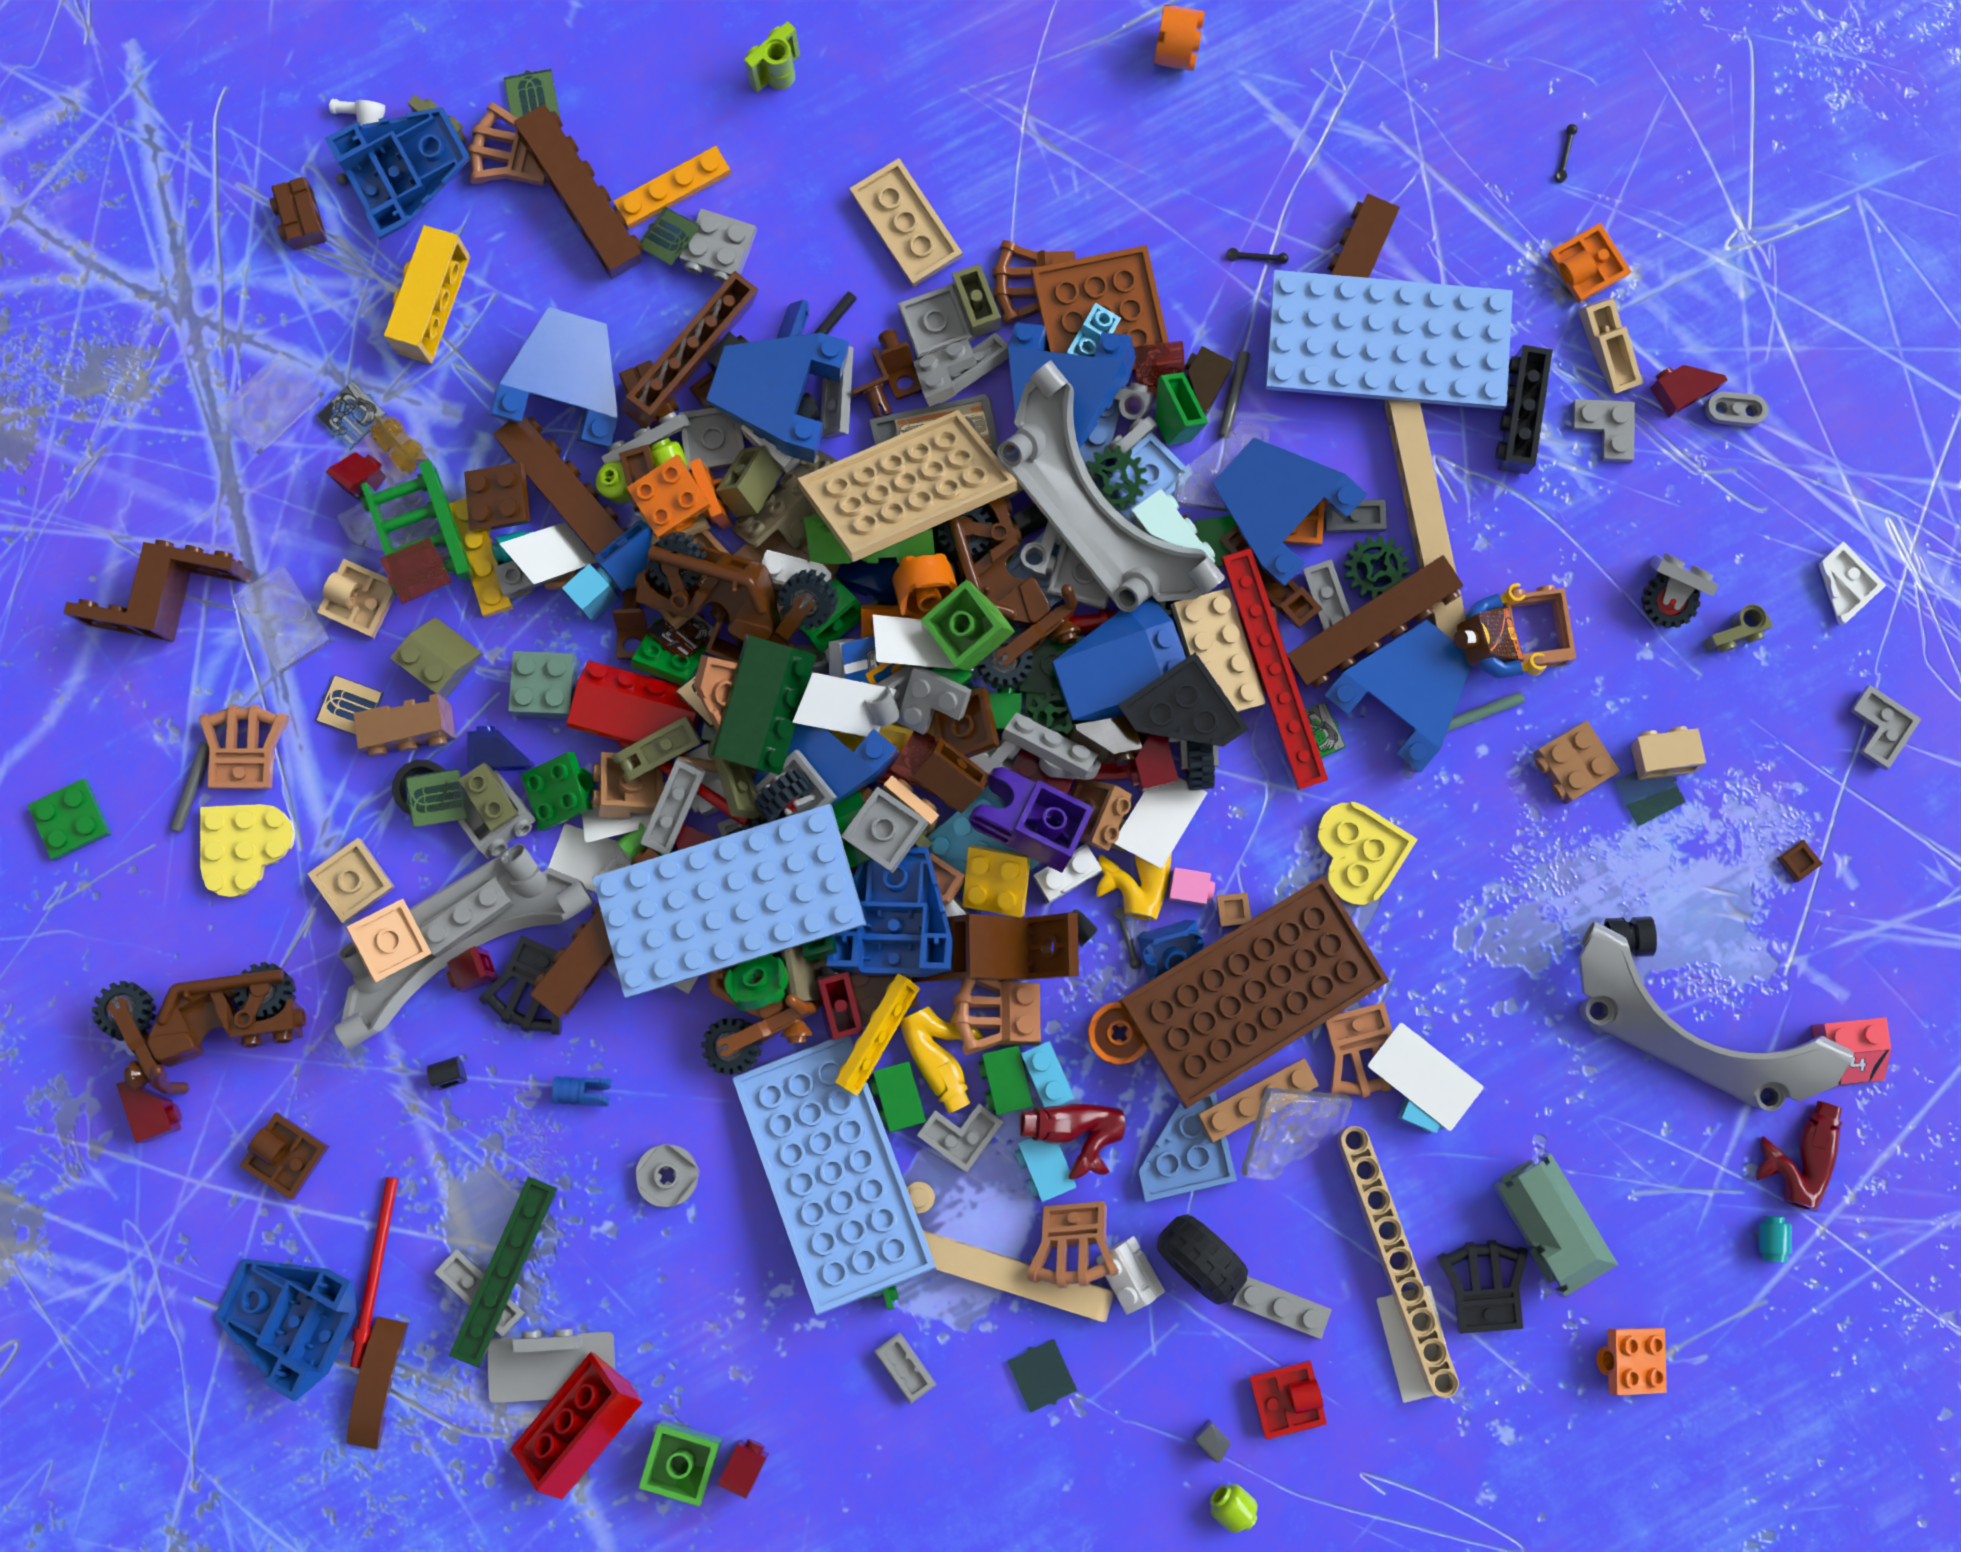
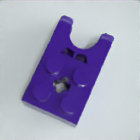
M1004 767L994 768L988 778L989 789L1003 799L1006 808H994L986 804L975 807L969 816L971 827L1062 873L1073 856L1094 807L1038 780L1036 783Z

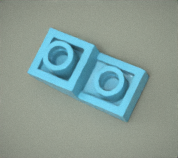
M1095 303L1066 354L1094 357L1101 333H1113L1121 318Z

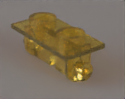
M375 416L373 418L377 423L369 430L372 433L371 438L375 440L384 452H389L393 446L396 448L389 457L402 472L411 474L418 467L415 464L416 462L429 460L423 453L421 444L405 433L403 430L404 426L399 420L394 417Z

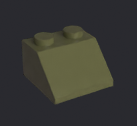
M434 617L410 633L390 658L434 693H438L444 699H447L483 653L437 617Z

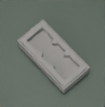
M901 1332L874 1350L910 1404L937 1385Z

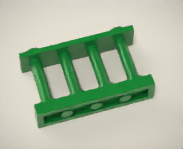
M430 459L418 463L421 474H418V478L377 493L367 482L361 484L364 493L360 495L361 503L364 510L371 513L392 574V578H389L390 587L395 596L399 595L406 602L412 601L408 588L448 573L457 574L463 581L475 578L437 467ZM419 490L428 491L431 501L427 502V506L386 521L384 520L380 504ZM431 517L438 519L441 529H438L436 534L394 549L389 532ZM439 545L448 547L450 557L446 558L447 561L407 576L403 575L398 560Z

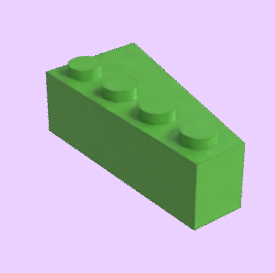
M818 513L809 517H803L810 561L820 564H848L852 562ZM932 528L861 558V560L867 563H879L880 558L897 557V563H899L906 556L935 555Z

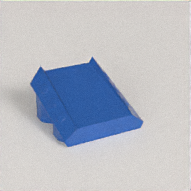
M1184 920L1183 922L1148 932L1143 931L1137 936L1149 982L1204 949L1203 937L1199 933L1196 920Z

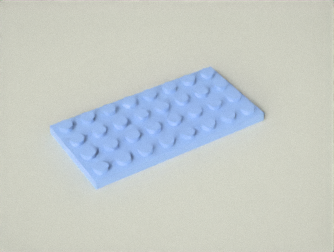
M1274 270L1272 276L1265 389L1504 410L1507 407L1513 290Z
M831 804L592 877L625 998L650 992L866 925Z
M850 1036L837 1040L830 1039L732 1078L817 1316L937 1269L868 1082L866 1081L858 1097L835 1083L841 1066L847 1062L854 1050Z

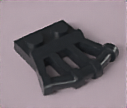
M520 936L505 972L479 997V1001L483 1005L488 1004L499 1015L501 1022L507 1025L510 1023L521 1027V1031L526 1033L542 1031L551 1032L552 1035H561L562 1019L558 1018L555 1014L552 1013V1019H536L542 1004L535 998L526 1015L516 1011L527 984H533L541 973L545 972L547 974L554 965L552 959L558 951ZM513 977L519 978L506 1006L496 995Z
M1488 1240L1487 1244L1476 1245L1474 1242H1465L1464 1246L1447 1255L1443 1252L1436 1256L1439 1265L1454 1290L1458 1333L1524 1329L1519 1285L1528 1249L1520 1246L1516 1249L1499 1244L1496 1240ZM1488 1256L1492 1288L1480 1289L1477 1257ZM1499 1257L1514 1261L1508 1287H1502ZM1467 1259L1470 1290L1463 1289L1452 1267Z

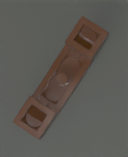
M1237 525L1219 539V542L1229 555L1249 549ZM1258 566L1269 602L1298 629L1322 610V607L1303 586L1299 588L1290 579L1285 586L1281 587Z
M380 1316L376 1318L354 1392L347 1433L348 1444L375 1450L379 1449L386 1421L384 1414L398 1355L402 1354L409 1325L407 1322Z

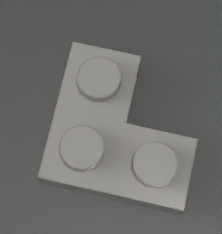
M968 338L952 343L948 347L913 361L929 407L956 396L951 376L978 365Z
M1575 399L1572 402V431L1602 433L1601 462L1632 463L1634 460L1635 402Z
M915 666L912 669L897 723L924 735L929 731L935 710L960 720L964 717L972 690L922 666Z
M1871 685L1864 688L1850 710L1851 713L1875 728L1859 753L1884 770L1891 767L1921 721V718Z
M980 1104L977 1105L961 1128L935 1110L917 1136L967 1173L1004 1122Z

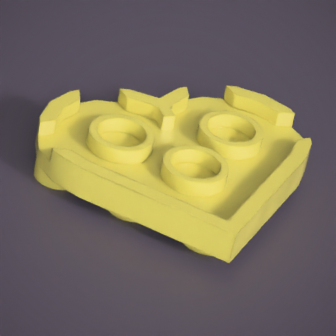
M1356 802L1339 803L1332 806L1321 817L1317 834L1318 844L1331 858L1327 869L1328 883L1341 901L1359 906H1365L1377 900L1386 891L1418 840L1368 807Z
M263 804L200 807V869L205 887L225 897L237 898L249 894V891L255 888L258 881L262 880L265 866L277 864L287 854L288 850L292 849L295 840L293 822L280 809Z

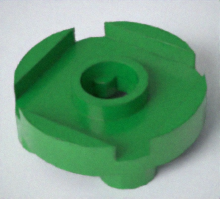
M770 954L741 963L733 972L730 969L726 974L724 985L727 994L736 1004L737 1008L741 1011H747L749 1009H759L769 1004H777L782 1001L785 996L784 990L787 987L789 975L783 961L779 957L776 958ZM756 977H761V978H762L759 982H757V983H755V984H751V983L755 982Z

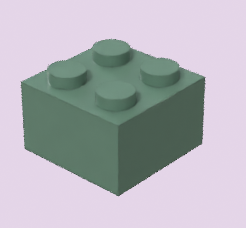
M513 651L509 712L518 718L567 720L579 679L580 660L575 654Z

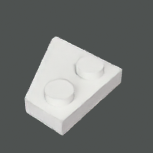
M1845 542L1839 544L1818 564L1837 622L1841 626L1848 622L1886 586Z

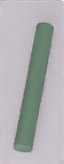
M1517 692L1454 716L1447 732L1525 703L1524 696L1521 692Z

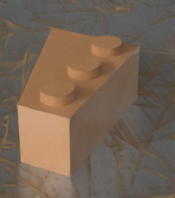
M436 693L429 695L430 701L415 704V700L411 699L404 701L403 706L390 708L386 705L353 713L358 749L366 754L368 753L369 757L386 755L387 750L398 749L399 752H409L417 750V745L429 744V747L447 745V740L456 739L451 703Z

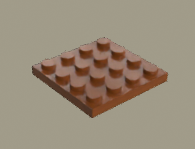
M1147 245L1031 268L1030 272L1042 325L1045 326L1048 352L1066 354L1095 303L1121 318L1113 333L1131 335L1134 351L1135 348L1156 345L1155 349H1150L1149 351L1160 350L1158 345H1162L1164 348L1163 344L1170 348ZM1171 352L1167 356H1162L1159 353L1156 362L1173 360ZM1147 355L1145 361L1142 362L1141 364H1148V361H1149L1148 355ZM1136 360L1134 362L1132 371H1136V369H1138L1136 368Z

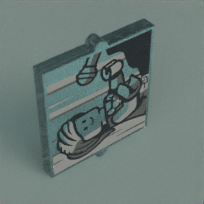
M352 380L315 417L330 430L329 435L331 437L336 436L351 451L388 414L373 400L372 394H366Z

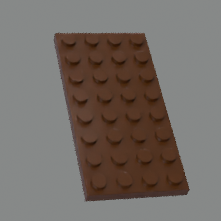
M1322 876L1120 999L1119 1003L1184 1109H1187L1388 983L1389 979L1325 876Z

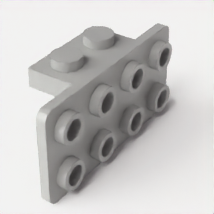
M572 1328L554 1329L553 1335H541V1330L522 1331V1336L492 1338L487 1349L489 1400L492 1403L551 1400L590 1352L595 1353L615 1370L614 1335L610 1331L573 1333Z

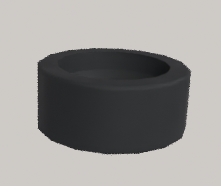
M414 760L406 763L397 771L393 779L392 795L395 803L403 812L413 816L411 802L405 793L408 779L419 772H430L432 774L447 772L442 766L430 760ZM446 781V784L441 785V792L444 793L440 794L438 800L435 801L441 803L427 806L428 812L446 810L450 806L451 802H443L453 799L454 792L448 793V791L454 790L453 783L448 784ZM416 806L418 812L427 813L426 807Z

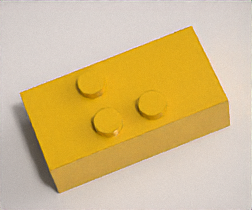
M426 225L422 228L412 259L405 264L403 270L404 281L401 289L398 288L394 294V308L384 333V337L398 355L431 365L433 363L471 257L456 234Z

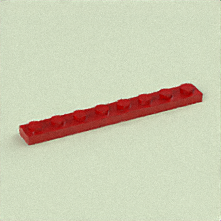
M1252 548L1222 557L1221 561L1297 790L1328 781Z

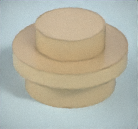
M914 1182L907 1187L916 1213H924L933 1206L935 1194L927 1183Z

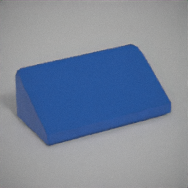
M806 300L789 304L776 339L802 335L810 314L809 304Z

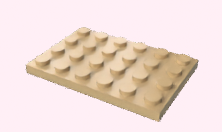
M959 410L797 478L800 490L853 562L1017 490L1015 478Z

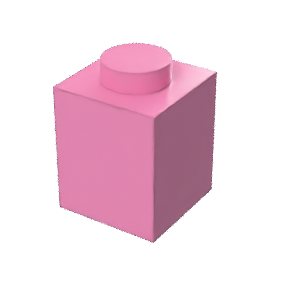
M1174 867L1171 875L1168 901L1204 907L1207 904V899L1213 900L1215 882L1210 881L1211 873Z

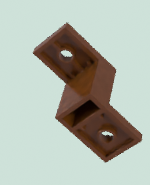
M156 539L155 544L143 542L127 608L109 605L108 609L98 607L96 602L79 599L78 604L66 602L64 614L86 626L174 642L190 573L249 583L252 572L243 566L242 561L233 559L234 555L218 550H215L214 555L203 553L204 549L192 545H185L184 549L175 548L171 542Z
M1060 913L1021 918L976 914L949 916L947 919L953 938L951 971L928 977H912V982L925 983L948 980L1027 981L1079 976L1078 913ZM1052 941L1054 942L1053 952L1051 950Z

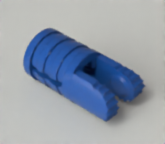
M555 1076L552 1087L553 1104L609 1106V1097L600 1094H587V1090L611 1088L612 1080L608 1078Z

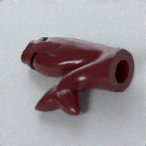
M1817 1101L1814 1113H1809L1810 1119L1803 1125L1799 1136V1151L1803 1175L1790 1158L1785 1156L1766 1137L1762 1136L1760 1146L1765 1160L1758 1166L1756 1179L1761 1180L1779 1173L1784 1180L1783 1201L1797 1208L1817 1212L1829 1186L1836 1164L1840 1141V1127L1843 1124L1839 1121L1842 1108L1823 1101Z
M1067 1104L1034 1108L1033 1111L1021 1112L1020 1135L1021 1137H1032L1034 1141L1063 1144L1091 1130L1082 1146L1081 1153L1073 1163L1069 1179L1080 1178L1089 1171L1098 1175H1106L1110 1172L1101 1159L1099 1152L1105 1146L1122 1140L1125 1131V1116L1121 1109L1093 1104Z

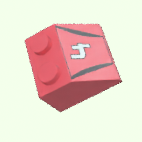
M1887 1017L1812 1025L1814 1039L1822 1035L1853 1051L1852 1061L1842 1075L1838 1085L1885 1080L1891 1052Z

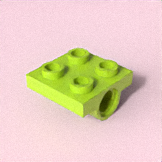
M788 21L782 27L777 26L768 35L767 40L760 46L752 47L746 54L744 62L749 84L757 93L767 84L774 89L784 90L789 88L795 81L793 61L800 56L796 29Z

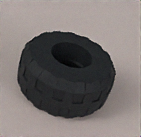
M1189 1214L1177 1216L1158 1237L1157 1250L1183 1279L1213 1303L1218 1305L1228 1303L1247 1282L1248 1269L1244 1262L1224 1241L1195 1217Z

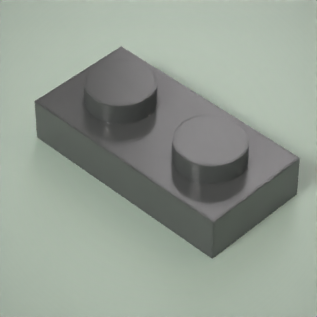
M1362 500L1351 514L1344 519L1325 504V533L1385 532L1387 529L1385 500Z

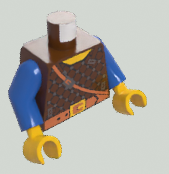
M1519 583L1509 586L1500 596L1496 593L1476 601L1466 612L1465 621L1457 625V632L1454 635V644L1456 647L1463 649L1467 663L1470 666L1481 668L1494 678L1523 675L1524 671H1527L1532 676H1538L1547 667H1540L1534 664V662L1542 661L1545 657L1542 653H1534L1527 662H1523L1524 657L1508 607H1503L1504 603L1516 605L1524 599L1525 595L1516 598L1511 592L1521 586Z

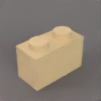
M1680 726L1670 729L1667 733L1660 734L1655 730L1646 731L1639 734V737L1631 745L1638 780L1699 772L1706 764L1698 728L1688 730L1686 726Z

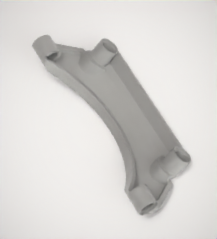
M1052 360L1038 369L1030 377L1031 380L1025 385L1014 420L1019 430L999 445L997 455L1000 462L1017 480L1115 602L1116 606L1122 611L1131 612L1152 595L1158 602L1197 599L1220 584L1225 579V576L1203 550L1171 544L1151 536L1125 519L1105 499L1086 469L1076 440L1073 417L1074 388Z
M518 844L510 847L503 854L409 909L420 930L494 877L499 881L514 905L438 958L430 954L373 983L353 943H348L340 951L339 958L351 972L355 984L348 987L341 1023L334 1026L339 1040L346 1049L350 1050L384 1030L401 1007L422 985L446 967L448 961L469 948L478 947L494 938L520 929L561 924L594 904V901L581 880L551 868L541 872L525 846Z
M1595 921L1589 926L1581 944L1583 949L1578 957L1582 994L1588 996L1579 1007V1014L1582 1020L1757 1109L1775 1111L1783 1105L1786 1097L1795 1101H1801L1836 1087L1852 1061V1050L1822 1035L1797 1047L1766 1053L1733 1051L1701 1040L1675 1023L1650 996L1636 970L1626 937ZM1598 1002L1602 1006L1603 1013L1600 1018L1595 1020L1590 1015V1007L1593 1003ZM1768 1088L1772 1097L1769 1103L1764 1105L1760 1099V1094L1763 1089Z

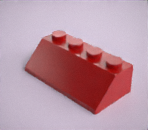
M588 660L577 682L566 727L633 745L685 716L689 717L697 731L703 717L677 692L682 687L680 685ZM688 751L679 756H686Z
M590 1352L510 1450L537 1492L563 1500L641 1406L643 1401L627 1379L595 1353Z

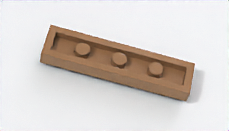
M1303 1058L1196 1114V1117L1209 1142L1214 1143L1313 1090L1319 1084L1306 1059Z

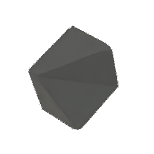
M1210 1419L1193 1435L1195 1442L1216 1463H1220L1231 1444L1230 1440Z

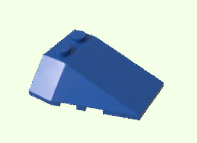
M443 107L407 113L405 117L395 119L381 118L378 119L379 122L363 125L360 122L350 124L325 138L335 159L345 171L366 210L365 215L379 240L405 227L471 160Z
M1151 598L1145 600L1131 612L1120 610L1056 658L1051 664L1071 721H1098L1125 716L1118 705L1186 659L1173 620Z
M911 847L893 874L872 859L858 865L853 880L866 925L834 935L837 953L827 956L826 966L863 976L896 977L899 973L905 977H928L951 971L953 938L928 847Z
M242 1259L214 1317L234 1343L240 1345L249 1356L247 1359L252 1366H257L265 1376L264 1381L266 1384L290 1400L297 1401L329 1373L357 1315L354 1284L349 1279L327 1268Z

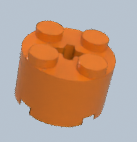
M1164 5L1154 64L1194 71L1197 54L1192 53V51L1198 52L1201 40V31L1196 30V28L1202 29L1205 11Z
M940 553L902 558L892 578L900 612L903 616L906 615L912 619H922L958 587L951 564L947 557Z
M1112 1002L1102 1006L1092 1016L1087 1029V1039L1091 1050L1100 1060L1112 1065H1124L1137 1060L1147 1050L1146 1045L1119 1002ZM1113 1026H1116L1118 1029L1123 1026L1126 1029V1032L1123 1034L1126 1038L1124 1041L1121 1039L1113 1040L1111 1037L1114 1033Z

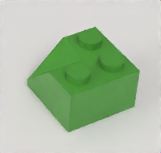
M967 579L920 619L955 668L966 671L973 669L1015 632L999 609Z
M662 1420L657 1426L639 1489L700 1507L714 1471L723 1438Z

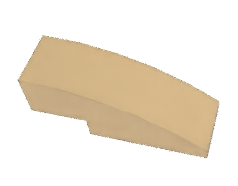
M1614 298L1603 299L1578 308L1592 351L1613 394L1643 384L1627 326L1622 327Z

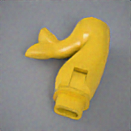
M1172 853L1162 869L1135 855L1141 887L1138 886L1127 872L1121 870L1117 864L1105 856L1099 855V865L1104 876L1098 883L1096 889L1097 897H1101L1118 888L1123 895L1124 914L1126 916L1144 921H1156L1167 891Z
M927 1006L904 1017L900 1022V1028L908 1050L933 1093L937 1097L942 1096L938 1098L939 1103H944L948 1114L970 1104L965 1092L968 1087L964 1084V1073L958 1061L951 1053L938 1045L932 1037L943 1040L957 1039L962 1041L957 1027L953 1025V1017L957 1015V1007L950 1022H945ZM971 1028L975 1040L983 1039V1035L977 1028Z

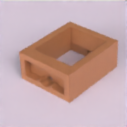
M1545 585L1536 588V592L1525 593V589L1512 590V595L1516 598L1525 595L1524 599L1516 605L1503 604V607H1508L1513 626L1512 608L1551 603L1559 649L1525 653L1523 654V662H1527L1534 653L1545 655L1542 661L1534 662L1535 665L1540 667L1547 666L1546 668L1570 665L1577 658L1565 588L1555 589L1554 585Z

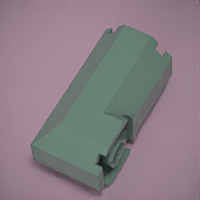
M1544 1153L1539 1156L1541 1162L1535 1165L1531 1159L1500 1178L1502 1182H1495L1492 1186L1523 1235L1527 1245L1534 1247L1529 1251L1542 1275L1548 1283L1555 1281L1559 1285V1287L1554 1289L1559 1296L1566 1297L1618 1266V1263L1552 1154Z

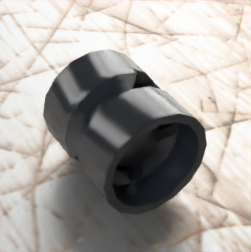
M1651 916L1632 917L1629 922L1624 917L1605 919L1603 926L1626 937L1630 951L1635 957L1655 955L1657 932Z

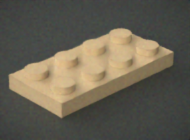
M899 158L849 188L850 194L912 287L917 286L963 257V252Z
M1230 588L1199 596L1197 599H1186L1171 604L1186 656L1189 657L1196 652L1236 711L1241 712L1266 704Z

